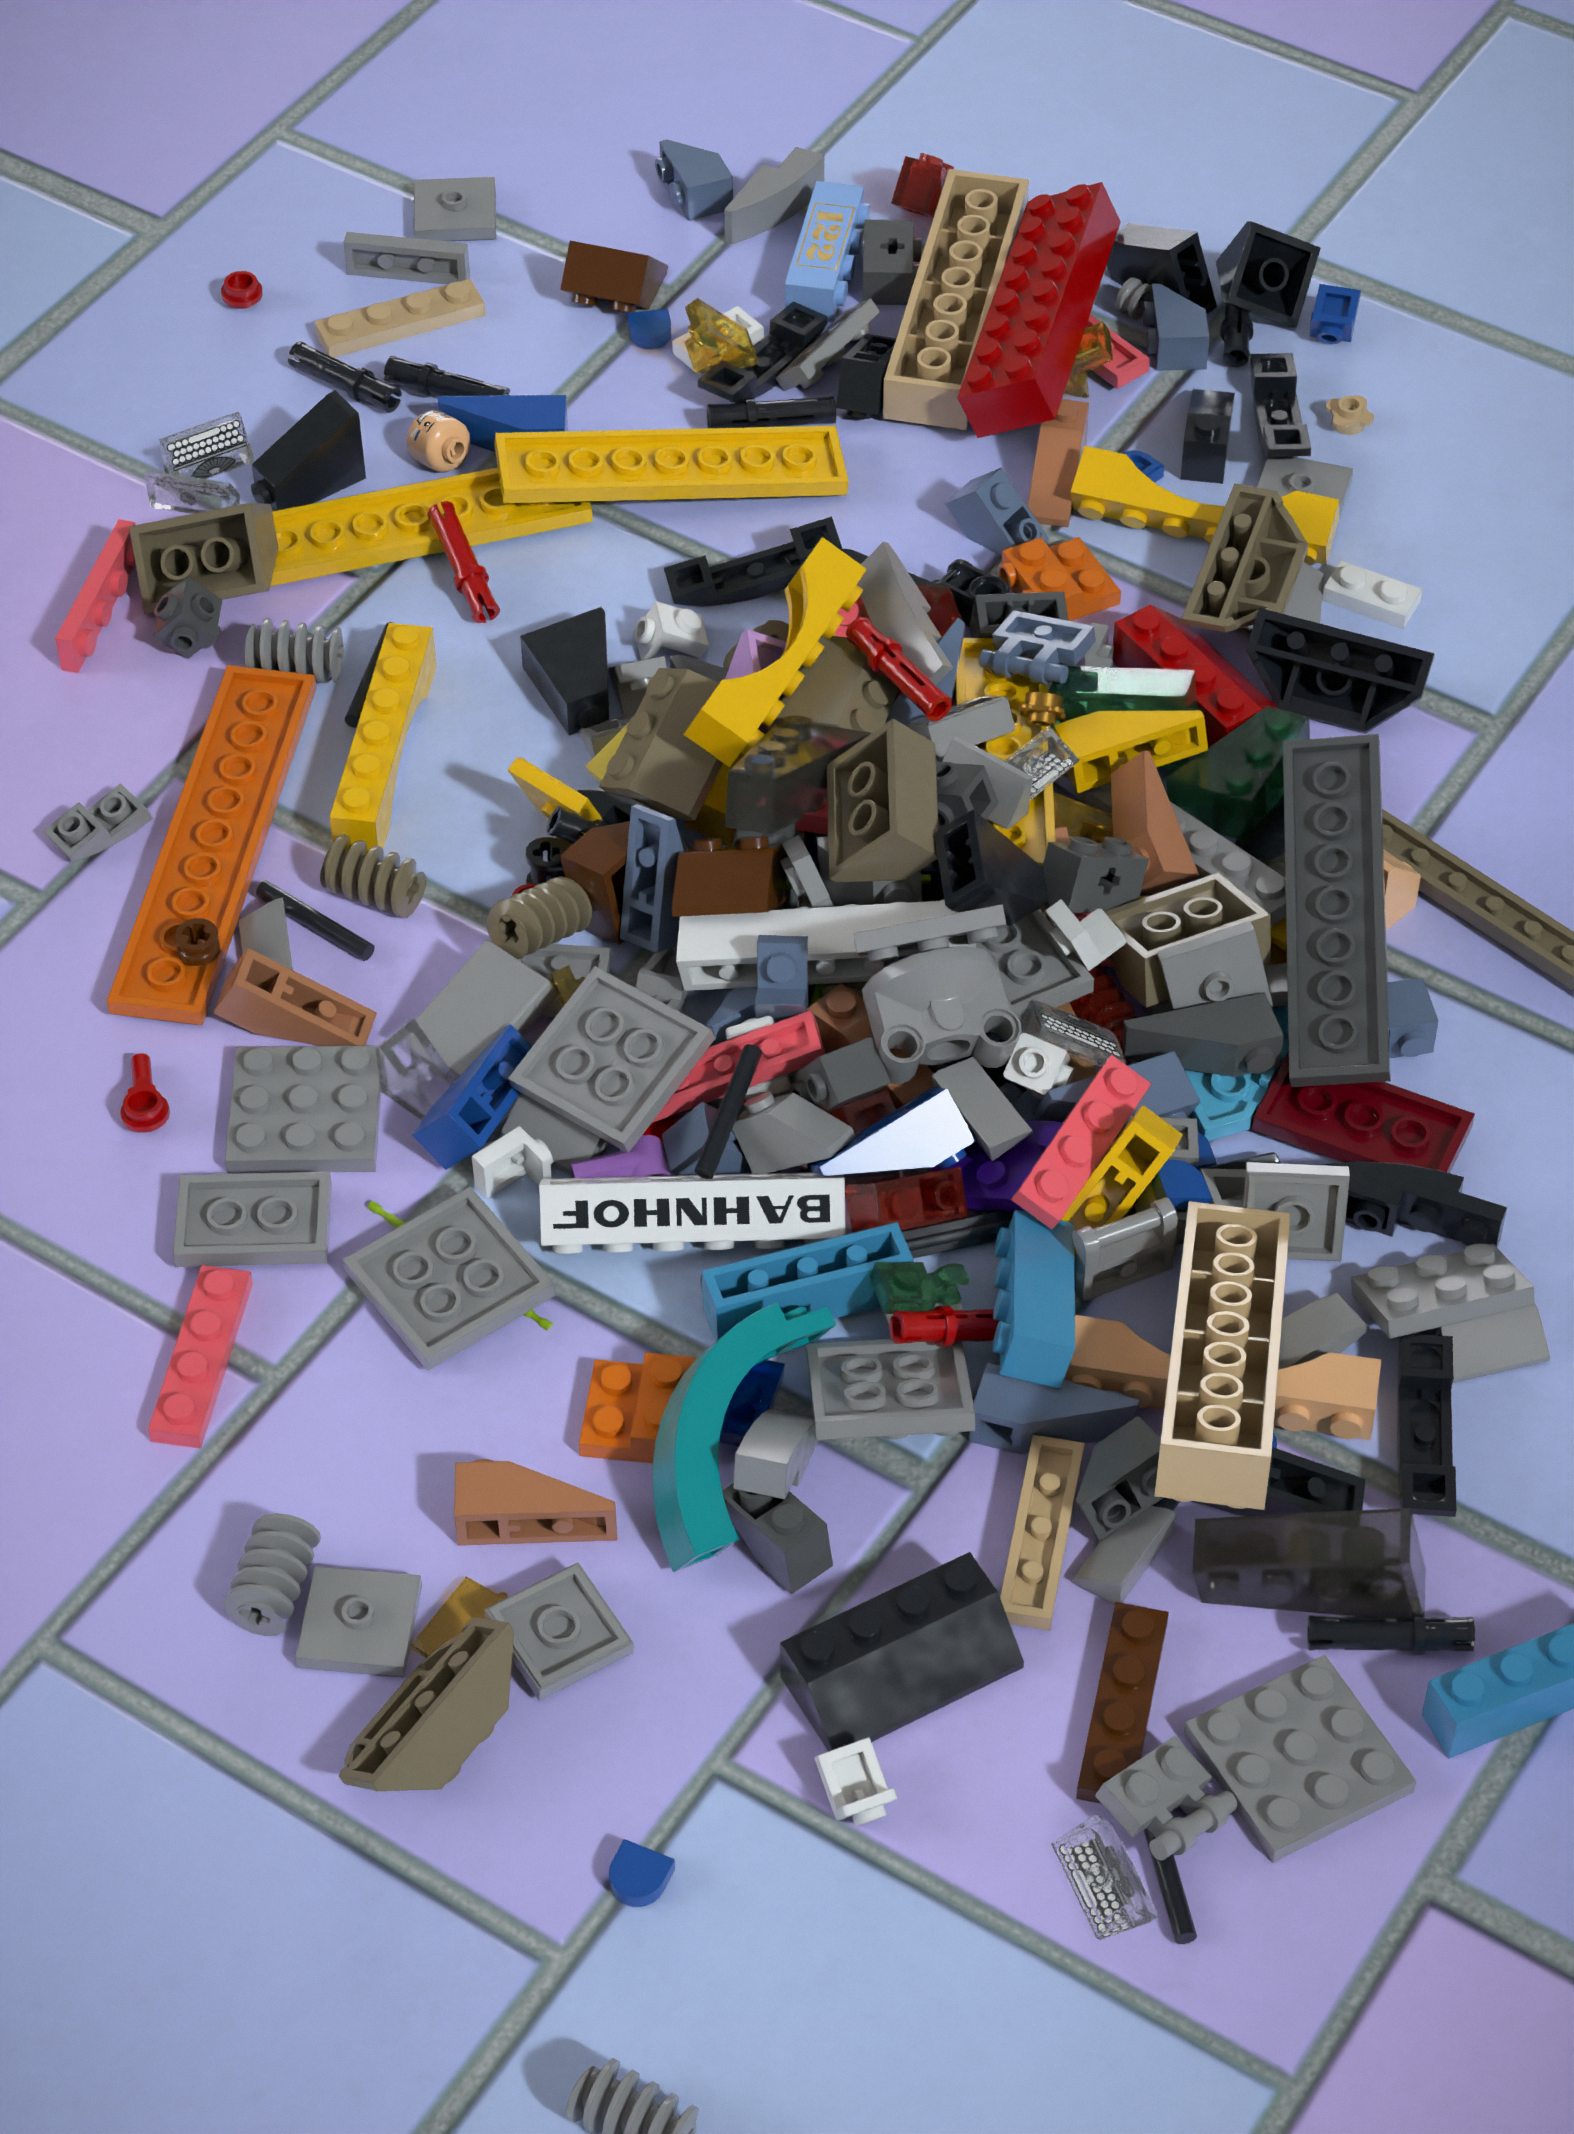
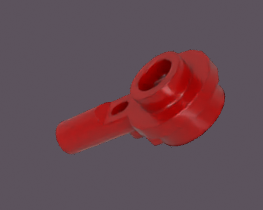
M138 1053L131 1058L133 1087L128 1089V1094L123 1100L120 1116L126 1128L137 1133L157 1130L163 1126L169 1119L170 1108L167 1100L156 1090V1086L152 1083L150 1057L147 1054Z

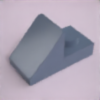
M758 936L757 992L754 1001L756 1019L771 1016L776 1023L807 1012L808 936Z

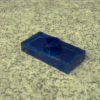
M766 1360L752 1367L741 1380L724 1416L720 1434L721 1443L739 1447L754 1421L762 1413L773 1408L784 1377V1363Z

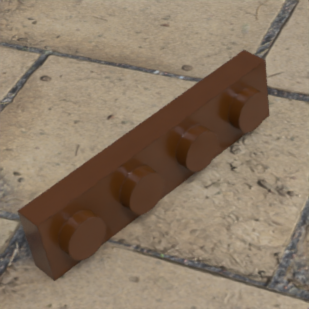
M1115 1602L1077 1786L1076 1799L1101 1803L1095 1795L1103 1783L1141 1759L1168 1624L1169 1612Z

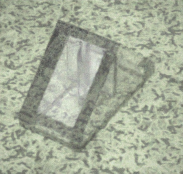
M414 1018L409 1019L375 1048L381 1092L421 1120L424 1119L437 1100L457 1080Z

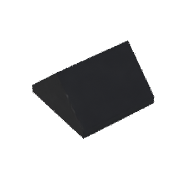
M1247 221L1216 261L1222 301L1283 325L1297 328L1321 247L1258 223Z

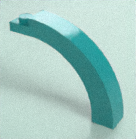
M777 1302L756 1311L737 1323L698 1356L683 1374L672 1392L662 1415L655 1441L652 1480L656 1521L662 1544L673 1572L715 1557L739 1540L726 1508L719 1474V1443L726 1410L741 1380L752 1367L775 1356L804 1347L809 1343H814L836 1326L828 1306L810 1313L803 1306L783 1314Z

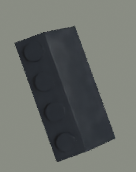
M971 1552L780 1642V1678L828 1752L869 1737L871 1742L1024 1668V1660L998 1591Z

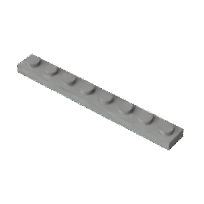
M1050 726L1051 756H1056L1057 760L1060 761L1054 726ZM1065 770L1061 774H1057V777L1053 779V782L1112 821L1111 783L1077 793ZM1170 802L1199 875L1196 878L1201 879L1219 872L1271 915V927L1286 918V878Z

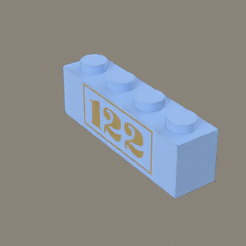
M816 181L785 281V308L794 301L828 316L827 322H834L838 306H845L848 293V282L846 280H852L855 271L856 258L853 254H860L863 242V230L861 228H864L865 219H870V204L864 203V186Z

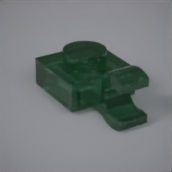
M875 1262L870 1275L884 1314H893L896 1310H933L936 1303L943 1305L958 1304L962 1298L957 1285H968L970 1281L964 1265L958 1263L947 1264L932 1273H927L923 1262Z

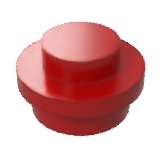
M236 271L225 278L221 288V295L227 305L238 309H246L261 300L263 290L261 283L254 274L247 271Z

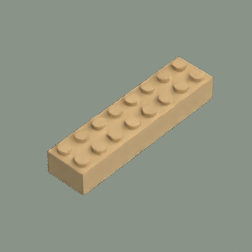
M954 169L948 170L884 377L883 419L967 430L969 420L957 396L1028 202L1029 179Z
M1192 1201L1188 1203L1155 1497L1172 1498L1180 1502L1196 1501L1227 1505L1236 1509H1265L1272 1454L1290 1213Z

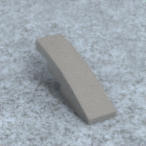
M883 541L861 564L867 569L857 583L863 589L861 599L872 624L886 638L895 639L901 645L902 653L937 685L953 669V666L938 645L942 636L927 615V612L931 609L930 605L890 544Z

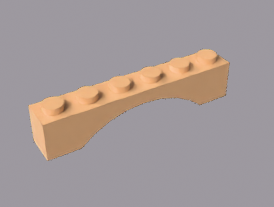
M1075 1315V1351L1064 1379H1068L1075 1384L1103 1391H1118L1128 1397L1140 1399L1139 1408L1149 1407L1164 1410L1171 1355L1140 1338L1121 1321ZM1328 1352L1311 1361L1278 1369L1274 1426L1282 1427L1289 1431L1304 1430L1331 1434L1342 1439L1358 1438L1370 1440L1376 1411L1382 1359Z

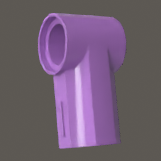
M642 1135L629 1153L620 1150L617 1153L569 1163L571 1178L673 1176V1174L669 1173L666 1153L661 1139L652 1135Z

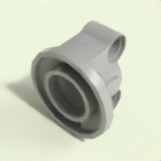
M960 946L938 948L913 954L888 965L873 975L862 989L863 1001L874 1042L892 1084L908 1082L915 1076L919 1064L943 1065L968 1056L974 1057L984 1067H1001L1009 1061L1022 1032L1018 1016L1009 1008L996 958L985 949ZM985 1033H996L1005 1042L992 1041ZM899 1048L904 1050L909 1055V1058H898L889 1049Z

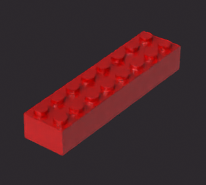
M1102 182L1091 185L1079 184L1073 186L1068 191L1054 195L1041 194L1027 202L957 396L977 438L1055 420L1121 223Z

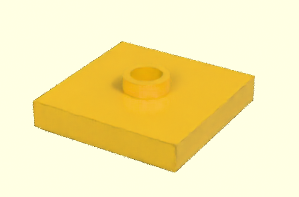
M517 757L507 769L535 808L541 811L548 819H550L553 811L560 806L566 811L592 822L596 819L602 820V817L587 797L525 759Z

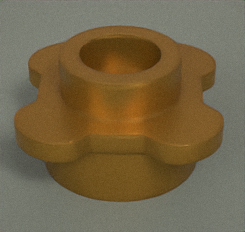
M1028 692L1025 695V703L1019 704L1018 707L1020 715L1027 717V723L1032 725L1050 727L1055 725V720L1066 719L1065 709L1061 708L1063 698L1059 695L1044 692Z

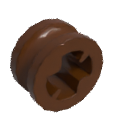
M202 918L190 919L180 924L175 932L179 958L191 966H202L214 961L221 949L216 926L211 921ZM201 939L199 940L198 945L189 944L190 942H193V944H197L196 940Z

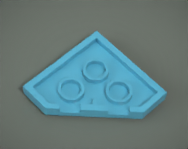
M1288 1006L1271 1007L1284 1035L1280 1066L1289 1051ZM1279 1068L1269 1069L1263 1073H1250L1235 1077L1184 1069L1201 1101L1190 1115L1191 1119H1197L1198 1132L1203 1134L1208 1141L1249 1130L1254 1116Z

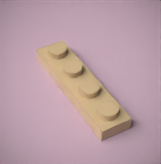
M467 279L423 292H415L390 301L375 303L371 306L346 313L335 314L314 322L316 335L326 354L331 357H338L486 316L483 299L472 280Z
M1032 1435L1000 1595L1007 1618L1012 1625L1048 1631L1051 1629L1085 1443Z

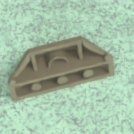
M1234 483L1181 618L1182 624L1228 632L1254 625L1259 608L1284 614L1307 554L1308 543L1294 519L1284 507L1277 491Z
M473 1617L462 1627V1634L444 1642L421 1662L350 1744L344 1760V1768L341 1769L338 1776L345 1785L374 1791L440 1790L452 1781L460 1772L461 1765L475 1748L492 1734L495 1724L509 1708L514 1629L509 1622Z

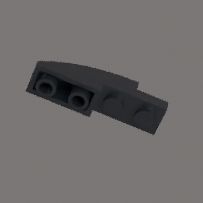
M1387 1162L1324 1164L1326 1166L1349 1167L1350 1179L1345 1219L1347 1223L1359 1226L1366 1231H1375L1392 1237L1399 1222L1412 1226L1422 1232H1431L1459 1241L1467 1246L1473 1244H1494L1498 1247L1507 1207L1461 1193L1464 1177L1430 1168Z

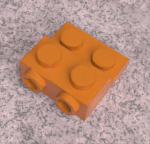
M1042 537L1002 550V563L998 566L999 577L1006 581L1008 589H1011L1013 593L1064 591L1068 621H1073L1120 604L1121 590L1080 537L1048 547Z
M645 1352L643 1364L594 1360L579 1440L580 1456L653 1463L655 1441L664 1410L681 1377L697 1357Z

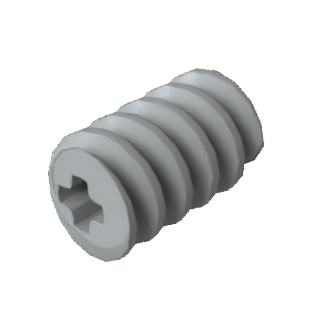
M271 618L264 619L260 630L256 629L254 624L250 626L245 643L246 667L315 675L316 680L320 683H326L332 677L333 682H337L344 658V644L340 627H335L330 639H326L323 625L316 626L312 637L308 636L307 625L303 622L298 625L295 634H291L288 620L281 622L278 632L273 631Z
M279 1513L264 1515L254 1523L251 1530L252 1536L244 1548L245 1554H243L238 1563V1572H236L231 1581V1590H229L224 1599V1609L231 1620L241 1628L253 1634L263 1636H276L284 1633L288 1626L283 1619L290 1618L293 1614L294 1605L292 1601L297 1600L301 1593L298 1583H302L306 1579L308 1574L306 1565H310L314 1558L312 1548H315L321 1540L320 1532L311 1523L292 1515Z
M612 2058L601 2070L591 2066L584 2072L571 2092L565 2111L566 2118L573 2122L583 2119L584 2129L593 2134L603 2131L602 2134H696L695 2124L699 2108L691 2105L681 2116L676 2115L679 2096L671 2093L659 2105L656 2103L659 2084L651 2081L640 2093L637 2092L636 2088L640 2073L632 2069L621 2081L617 2080L620 2061Z

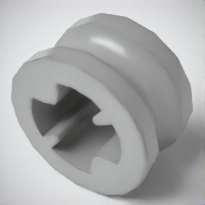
M1135 277L1129 278L1117 295L1116 310L1123 314L1128 312L1129 317L1135 320L1142 318L1143 302L1150 301L1151 286L1147 283L1142 284L1141 280Z

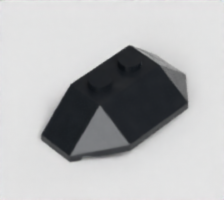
M1262 608L1258 610L1246 648V652L1272 700L1282 712L1364 734L1422 699L1435 657L1434 653Z

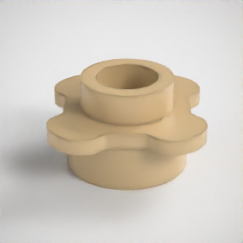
M1344 396L1340 400L1334 398L1326 403V410L1332 413V427L1339 433L1346 435L1358 434L1364 430L1365 426L1371 425L1374 420V415L1368 412L1366 408L1367 400L1362 396Z

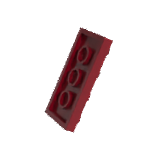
M1288 1051L1254 1116L1252 1130L1341 1162L1407 1164L1450 1173L1473 1127L1475 1113L1386 1082L1291 1087Z

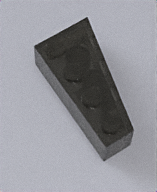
M794 715L787 716L784 720L780 719L728 771L725 827L773 834L803 819V813L817 812L825 808V799L827 798V764L869 736L871 732L812 724V720L804 716Z
M1411 1508L1195 1519L1192 1574L1202 1603L1356 1617H1411L1412 1612H1424L1425 1617L1426 1568Z

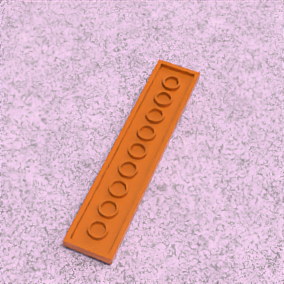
M227 665L107 999L109 1014L203 1025L317 688L315 675ZM194 918L211 921L216 926L219 936L218 940L221 948L219 955L214 961L202 966H191L184 963L178 956L175 941V932L179 925ZM201 939L196 940L197 944H193V942H190L189 944L198 945L199 940Z

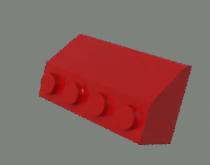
M1150 604L1114 622L1113 663L1163 711L1201 710L1205 719L1208 751L1206 752L1222 767L1294 730V722L1190 625L1182 624L1181 618Z

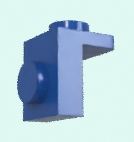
M1319 284L1315 308L1310 320V336L1317 337L1320 341L1328 344H1338L1341 341L1351 343L1361 290Z

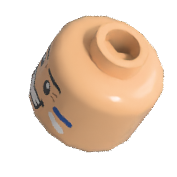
M432 410L422 413L413 421L407 436V448L412 458L437 472H449L456 469L464 462L471 443L470 433L462 422L441 411Z

